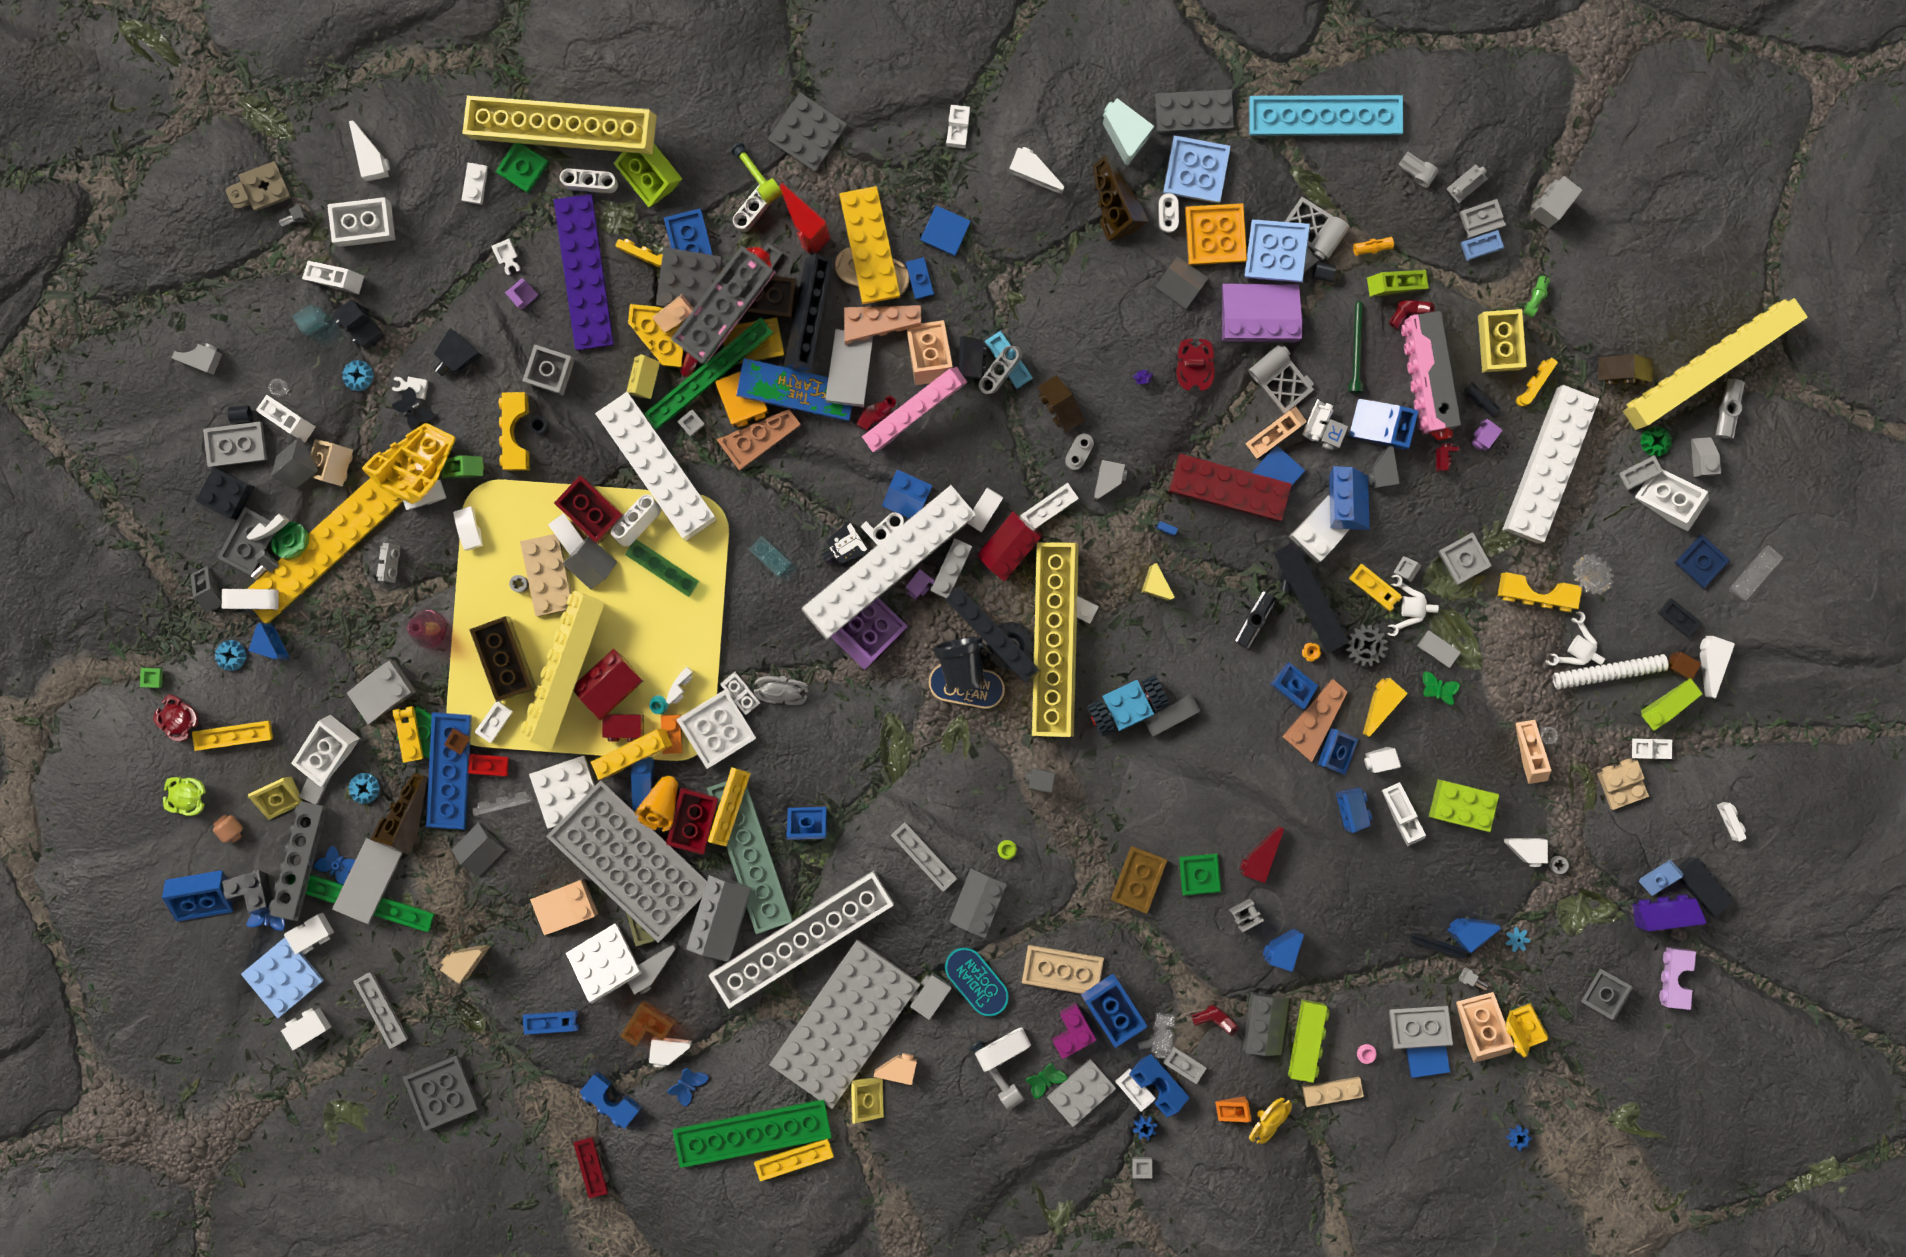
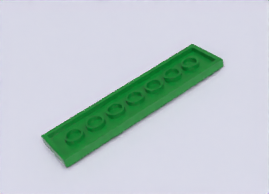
M815 1100L673 1128L680 1168L832 1138L824 1100Z

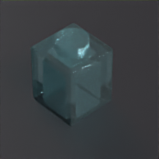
M312 304L292 316L300 331L306 335L327 324L324 319L326 315L323 310Z

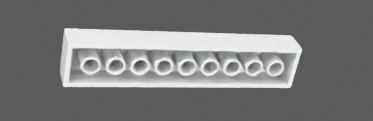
M950 485L802 608V612L826 640L829 639L970 522L976 514Z
M873 870L793 922H790L729 962L715 969L708 976L728 1008H731L892 907L894 902Z

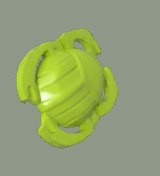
M173 777L166 780L164 790L169 792L168 799L166 796L163 797L164 809L186 816L198 815L203 810L204 803L201 801V796L205 794V787L201 781L195 778L182 779L181 777Z

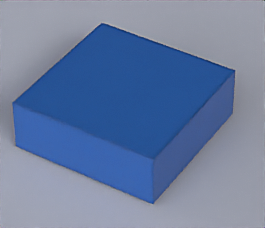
M1162 521L1158 522L1156 527L1158 531L1170 536L1176 535L1178 528Z

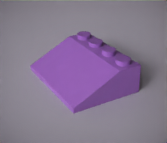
M1222 284V341L1299 342L1302 339V315L1298 284Z
M878 597L832 635L831 638L865 670L908 626Z

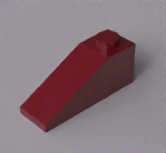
M1277 826L1247 855L1246 859L1242 860L1239 868L1242 870V875L1263 883L1266 882L1284 828Z

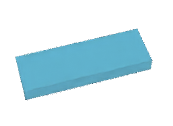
M1001 331L985 341L996 359L1005 347L1011 346ZM1013 349L1008 353L1011 360L1016 358V352ZM1021 360L1008 376L1016 389L1033 379Z

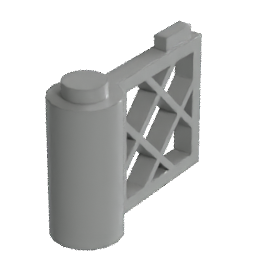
M1301 197L1285 222L1298 220L1301 223V219L1312 217L1313 227H1310L1309 231L1314 230L1315 239L1312 243L1308 241L1307 247L1315 252L1316 258L1328 260L1350 226L1344 220L1332 216ZM1301 205L1308 206L1311 214L1300 216L1299 208ZM1322 215L1328 219L1324 225L1316 226L1314 217Z
M1277 345L1248 371L1281 412L1285 414L1314 390L1312 388L1314 383L1307 375L1304 377L1292 363L1289 357V350L1285 346L1280 347ZM1288 366L1293 371V380L1283 379V371ZM1272 380L1279 381L1278 392L1271 391L1267 384ZM1282 381L1292 382L1291 393L1281 392ZM1296 382L1303 383L1307 390L1302 394H1295ZM1281 395H1291L1290 404L1287 407L1281 404Z

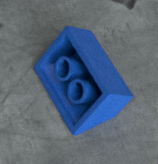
M1333 466L1329 475L1330 528L1369 530L1368 475L1353 467Z
M222 870L165 880L162 899L176 922L233 912V903L225 900L221 881L227 880Z

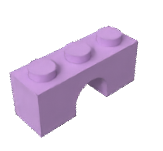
M1666 947V952L1663 954L1665 967L1661 974L1663 989L1659 994L1661 1005L1669 1008L1691 1010L1692 990L1680 987L1678 977L1683 971H1694L1695 951Z

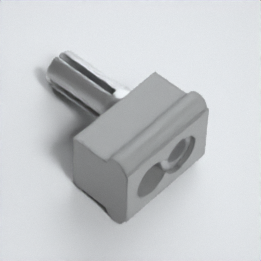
M1467 967L1463 969L1459 976V981L1464 984L1468 983L1471 986L1475 984L1484 990L1487 989L1484 986L1488 987V984L1479 980V976L1475 975Z

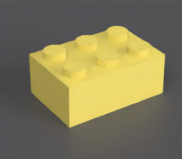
M1522 309L1489 311L1478 315L1482 373L1513 371L1525 368L1526 355Z

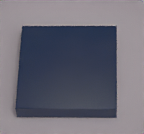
M1701 534L1674 563L1703 589L1730 560Z

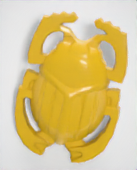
M1279 1098L1266 1111H1258L1257 1115L1261 1118L1260 1121L1262 1122H1258L1249 1136L1252 1142H1255V1138L1260 1137L1261 1140H1257V1144L1266 1143L1275 1134L1276 1129L1286 1120L1291 1111L1292 1103L1289 1100L1283 1103L1285 1099Z

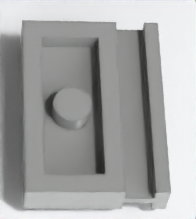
M1497 199L1459 212L1465 231H1467L1468 239L1506 226Z

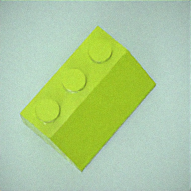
M653 144L652 154L622 152L614 162L617 169L649 208L671 193L682 180L681 176L655 144Z

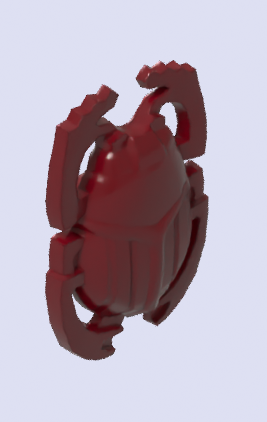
M1187 338L1180 342L1178 349V359L1183 361H1178L1177 379L1180 386L1185 390L1189 391L1193 385H1197L1203 391L1209 388L1214 379L1213 361L1208 362L1209 359L1213 360V347L1210 341L1201 338L1199 342L1203 344L1194 347L1189 343L1193 339ZM1189 346L1187 352L1183 354V348ZM1203 346L1208 348L1209 355L1204 352ZM1180 371H1182V375H1183V377L1186 379L1187 382H1185V381L1182 379V377H1181V375H1180ZM1209 372H1211L1208 381L1204 383L1203 381L1208 377Z
M168 694L162 701L165 707L161 712L160 708L156 709L153 721L159 729L164 730L170 739L176 742H184L190 737L188 730L197 726L198 715L192 706L182 702L179 697ZM174 700L175 704H169V702ZM173 734H174V735H180V734H182V735L179 736V737H174V736H172Z

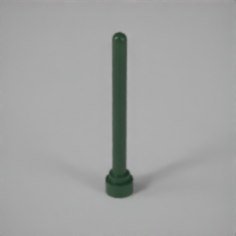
M1361 301L1355 303L1353 380L1348 385V392L1350 393L1364 392V384L1360 380L1363 303Z

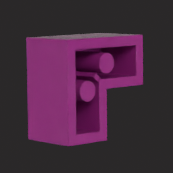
M1076 1003L1059 1012L1068 1030L1055 1036L1052 1040L1061 1058L1064 1059L1096 1041V1038Z

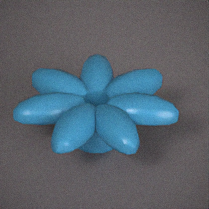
M1515 927L1514 934L1507 932L1506 935L1510 940L1505 944L1513 945V952L1518 949V946L1525 951L1526 948L1523 943L1530 942V939L1524 938L1527 930L1519 933V929Z

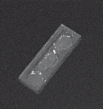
M1766 545L1731 585L1729 590L1742 601H1746L1783 557L1772 547Z
M526 791L516 793L515 798L512 799L504 796L496 798V803L489 804V800L477 803L478 807L472 808L474 816L532 802L534 798L533 794L527 795Z

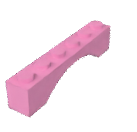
M957 367L950 368L863 435L862 438L872 452L881 450L918 418L954 394L968 382Z

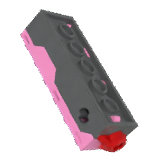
M741 245L671 340L699 362L707 364L776 273L772 269L770 255L760 247L744 248Z
M1441 311L1413 315L1402 322L1401 334L1405 336L1406 341L1404 352L1409 358L1407 369L1408 373L1412 375L1410 386L1416 398L1414 400V409L1418 410L1419 419H1417L1418 430H1421L1422 435L1431 434L1437 440L1450 439L1453 436L1452 429L1460 426L1461 422Z

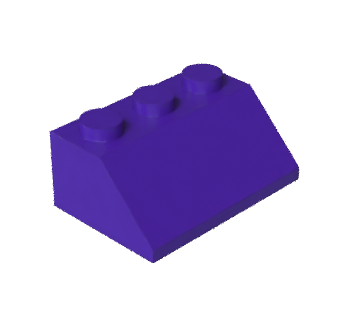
M1679 894L1674 899H1670L1669 896L1658 897V901L1640 899L1638 900L1639 903L1632 904L1635 927L1646 931L1706 924L1696 898L1689 897V894Z

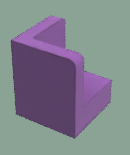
M523 278L505 292L520 310L524 309L538 296Z

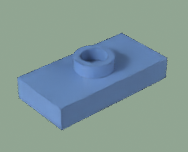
M1499 230L1461 242L1466 261L1504 249Z
M1669 860L1640 878L1639 882L1651 895H1654L1682 878L1683 873Z

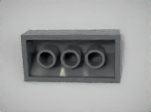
M709 875L686 949L702 956L729 962L752 888L721 875Z

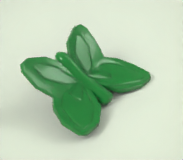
M1424 672L1422 677L1423 683L1426 686L1423 692L1424 696H1436L1437 699L1441 698L1452 706L1454 704L1452 695L1457 693L1460 684L1451 681L1443 685V681L1439 680L1437 682V678L1432 673Z
M1050 1063L1044 1068L1043 1072L1027 1078L1026 1082L1032 1085V1095L1038 1099L1046 1090L1045 1083L1050 1087V1082L1062 1083L1067 1080V1076L1064 1072L1055 1070L1053 1063Z

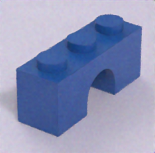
M1152 1054L1140 1059L1129 1073L1140 1088L1151 1083L1157 1087L1159 1096L1154 1104L1166 1117L1178 1113L1189 1099V1096Z
M596 1071L579 1093L582 1094L581 1097L587 1103L592 1102L597 1106L596 1109L604 1116L608 1115L614 1125L625 1129L641 1109V1106L628 1095L619 1103L609 1101L606 1091L612 1082Z

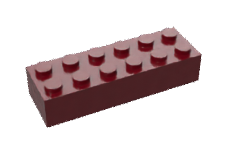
M1179 454L1168 493L1280 522L1283 518L1292 484Z

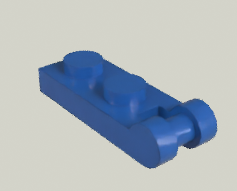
M578 1010L524 1014V1034L578 1031L579 1025L576 1024ZM563 1018L569 1019L568 1025H563Z

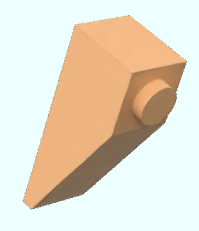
M1295 406L1248 441L1246 445L1254 456L1259 458L1307 421Z
M1536 721L1516 723L1520 752L1528 783L1548 781L1551 768Z

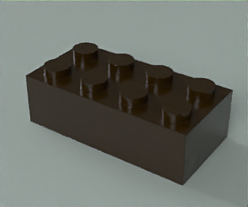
M719 269V274H718V276H719L720 273L723 271V269ZM773 276L745 313L793 319L797 279Z
M504 616L469 629L496 702L505 701L536 688L510 616Z

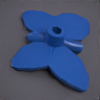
M330 846L326 857L316 861L314 868L321 872L331 870L329 874L334 875L335 873L338 883L344 884L356 860H343L344 857H339V852L335 846Z
M270 911L257 916L252 914L246 925L247 927L254 928L264 922V925L268 926L270 921L271 927L282 931L285 927V919L271 916Z
M685 1068L681 1075L682 1080H678L679 1084L672 1086L667 1091L670 1095H677L678 1101L683 1106H687L691 1102L692 1094L690 1090L695 1091L696 1088L694 1086L702 1085L708 1080V1075L705 1073H693L690 1069Z

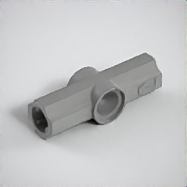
M1726 380L1723 400L1718 408L1719 420L1715 436L1724 439L1734 438L1738 415L1742 411L1741 399L1745 384L1742 380ZM1728 404L1733 408L1732 414L1727 410Z

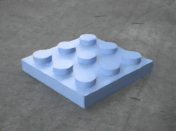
M1174 135L1163 193L1219 204L1230 146Z
M1252 220L1245 278L1303 282L1310 224Z
M286 937L241 974L277 1018L281 1017L324 981L301 952L294 953Z

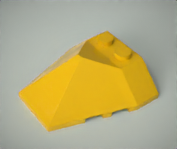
M427 423L405 435L406 438L397 444L396 442L390 445L391 448L385 452L376 453L362 467V470L383 490L411 504L422 500L434 487L456 440L454 436Z

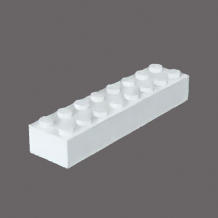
M1565 385L1556 389L1504 524V531L1538 544L1545 542L1599 398Z
M628 392L595 413L684 541H687L717 520Z

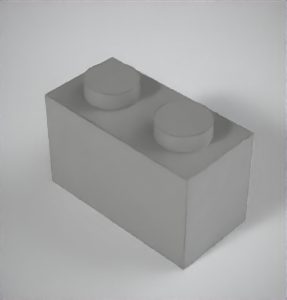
M933 972L930 976L926 975L921 982L923 987L919 992L915 991L910 998V1001H912L910 1007L928 1020H930L951 989L949 983Z

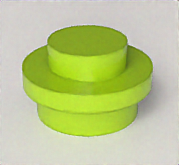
M1004 840L999 844L998 854L1003 859H1011L1016 855L1017 847L1014 842Z

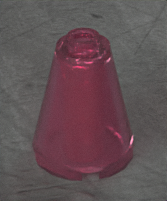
M426 609L417 612L407 624L408 634L411 640L418 646L425 648L439 645L445 638L447 624L443 616L434 610Z

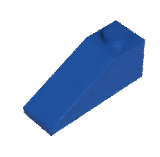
M647 757L632 764V810L636 812L639 805L653 789L654 757Z

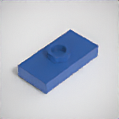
M924 257L906 262L915 300L933 296L934 293Z

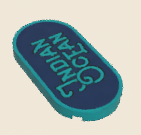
M964 947L957 948L949 954L945 964L946 974L970 1005L979 1014L984 1016H994L1002 1012L1008 1002L1007 988L980 954L974 949Z

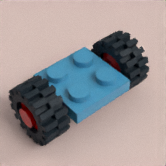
M1155 674L1141 681L1144 692L1138 680H1135L1103 695L1102 697L1108 711L1101 700L1087 706L1091 719L1101 737L1115 731L1111 718H1113L1118 731H1121L1153 716L1154 713L1148 701L1155 712L1170 706L1163 687Z

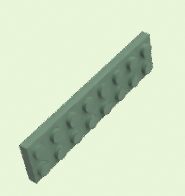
M727 781L707 788L709 795L719 798L715 814L717 813ZM746 786L726 847L738 882L752 888L747 909L755 933L758 934L793 922L748 786Z

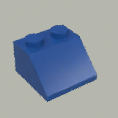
M897 470L882 507L910 519L924 507L932 485Z
M1357 787L1336 792L1346 831L1353 833L1371 826L1372 815L1370 810L1366 808L1367 795L1365 791H1362V788Z
M1457 918L1451 922L1450 928L1447 931L1461 948L1471 953L1501 928L1499 925L1486 920Z
M1292 929L1271 940L1269 945H1266L1264 948V960L1270 965L1293 971L1304 934L1297 929Z

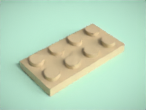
M555 534L520 541L535 616L566 611L568 608L567 600L571 590L566 567L562 564L564 556L561 542Z

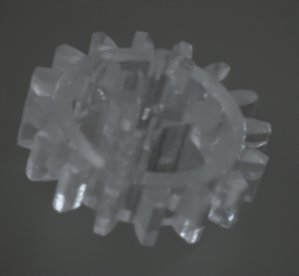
M1588 554L1584 555L1573 565V568L1576 569L1573 571V574L1577 575L1575 581L1580 582V588L1585 587V592L1591 590L1592 595L1596 593L1600 595L1610 589V585L1613 584L1611 578L1614 575L1609 573L1612 569L1606 567L1607 562H1602L1600 556L1596 559L1594 554L1590 556Z

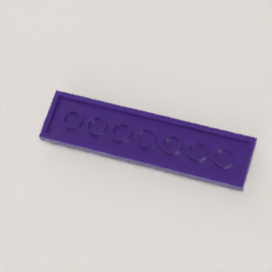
M586 194L554 199L575 350L580 351L614 346L593 195Z

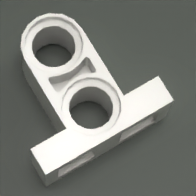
M895 512L889 514L874 529L867 521L861 528L879 545L904 524V519L902 515ZM891 518H900V525L897 527L891 526ZM884 530L887 535L885 539L879 540L876 538V532Z

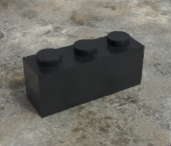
M1689 856L1677 866L1683 873V877L1679 879L1680 882L1710 916L1717 917L1733 903L1730 899L1731 894L1724 887L1721 888L1718 885V879L1714 874L1706 871L1704 868L1706 865L1701 859Z

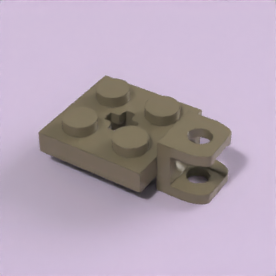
M275 161L239 174L241 182L231 185L226 189L228 198L236 209L252 205L253 210L258 211L291 198ZM263 182L270 183L266 191L263 188L260 189Z

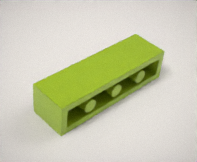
M1301 999L1288 1076L1291 1079L1314 1083V1079L1318 1077L1319 1066H1317L1318 1059H1321L1323 1051L1320 1045L1321 1040H1324L1326 1035L1324 1023L1329 1018V1009H1327V1005L1324 1003Z

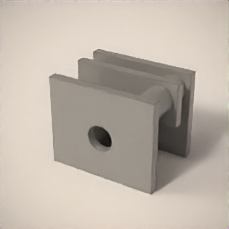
M1250 898L1229 909V912L1235 918V923L1239 925L1238 928L1242 932L1264 921L1259 916L1260 913L1255 909L1254 901ZM1247 908L1249 913L1241 916L1240 911Z

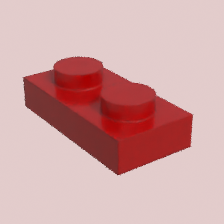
M469 754L468 773L508 776L509 757Z

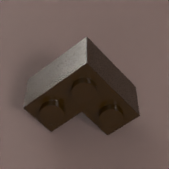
M1636 354L1599 357L1598 380L1606 382V385H1618V382L1623 381L1624 384L1645 386V383L1652 382L1653 359Z
M1057 375L1037 387L1040 392L1038 397L1042 404L1046 405L1051 415L1054 414L1055 417L1052 419L1057 428L1061 427L1067 433L1085 421L1073 394Z

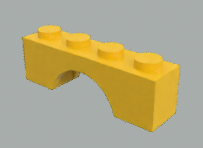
M525 392L502 393V398H499V408L502 409V417H499V427L502 428V436L499 437V444L502 447V455H500L499 459L500 466H503L505 471H530L529 451L521 448L514 438V428L517 421L529 414V396Z
M1506 572L1501 573L1498 596L1503 597L1504 601L1515 602V599L1522 600V604L1525 605L1539 603L1542 608L1552 609L1553 606L1560 607V611L1571 612L1572 609L1579 608L1582 586L1558 583L1553 591L1542 595L1534 592L1529 587L1525 576Z
M665 728L656 729L592 761L591 764L598 780L606 779L623 771L631 764L658 754L673 745Z

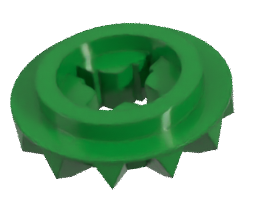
M1652 426L1643 432L1641 447L1650 456H1662L1672 446V437L1669 435L1668 430H1665L1662 426ZM1653 436H1654L1655 438L1661 437V438H1660L1661 440L1659 441V442H1660V445L1657 444V445L1651 446V445L1653 444V442L1655 441V440L1653 439Z

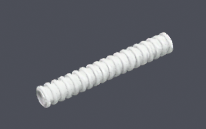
M1661 654L1660 657L1655 655L1654 658L1649 656L1648 659L1644 657L1642 660L1638 658L1636 661L1634 659L1631 661L1626 660L1625 662L1620 661L1619 664L1615 662L1613 665L1609 663L1607 666L1605 664L1601 665V667L1597 665L1595 668L1591 666L1589 669L1586 667L1583 670L1581 668L1577 671L1574 669L1571 672L1568 670L1566 673L1562 671L1558 674L1556 672L1553 675V682L1556 689L1560 690L1561 687L1566 689L1567 686L1571 688L1573 685L1577 687L1579 684L1583 686L1585 683L1589 685L1591 682L1595 684L1597 681L1600 683L1603 680L1606 682L1609 679L1611 681L1615 678L1618 680L1620 677L1624 679L1626 676L1632 677V675L1638 676V674L1644 675V673L1667 671L1669 664L1667 657Z

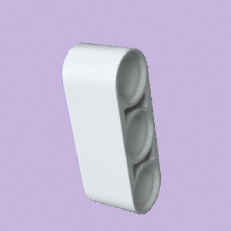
M565 169L560 174L562 184L569 190L613 193L618 188V182L610 172ZM574 176V181L566 183V178ZM588 177L594 179L590 185L585 184V180ZM612 179L613 182L610 186H604L605 180Z
M756 189L733 217L734 226L739 232L749 231L770 205L764 202ZM754 203L759 204L757 211H751L749 209L750 206ZM745 218L747 223L744 226H739L737 224L738 220Z
M651 495L641 496L612 527V536L622 546L631 545L660 514V505Z
M222 589V609H279V590Z
M1018 1028L980 1049L975 1055L983 1071H988L1029 1048L1031 1044L1024 1029Z

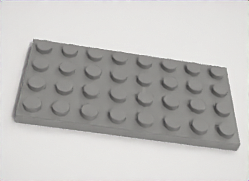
M600 780L546 837L659 943L702 898L707 880L671 846L666 845L667 842L657 832L641 824L638 821L639 816H635V812Z
M857 939L769 1065L818 1100H824L825 1105L833 1109L920 986V982Z

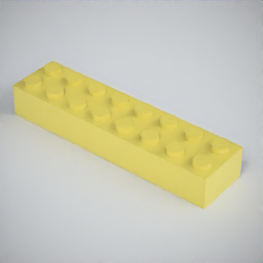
M573 591V594L569 595L567 600L568 608L560 619V623H562L560 630L556 631L553 649L551 648L547 655L548 663L541 671L540 677L542 679L540 685H537L534 691L535 699L528 707L527 714L529 715L527 721H524L521 726V736L529 742L552 749L605 602L577 591Z

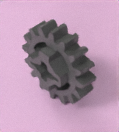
M1360 625V630L1354 628V634L1348 633L1351 639L1348 640L1347 644H1349V647L1345 651L1351 652L1348 657H1354V663L1361 661V666H1365L1366 662L1369 666H1373V661L1376 663L1380 662L1378 657H1385L1382 651L1388 650V648L1384 647L1383 644L1388 641L1382 640L1385 634H1378V627L1372 630V625H1368L1367 629H1365L1364 625ZM1363 633H1370L1374 636L1368 638ZM1355 639L1357 640L1356 648H1354ZM1364 642H1371L1368 645L1369 649H1362L1365 645ZM1378 643V650L1376 652L1375 648L1376 644ZM1365 653L1370 658H1362L1359 655Z

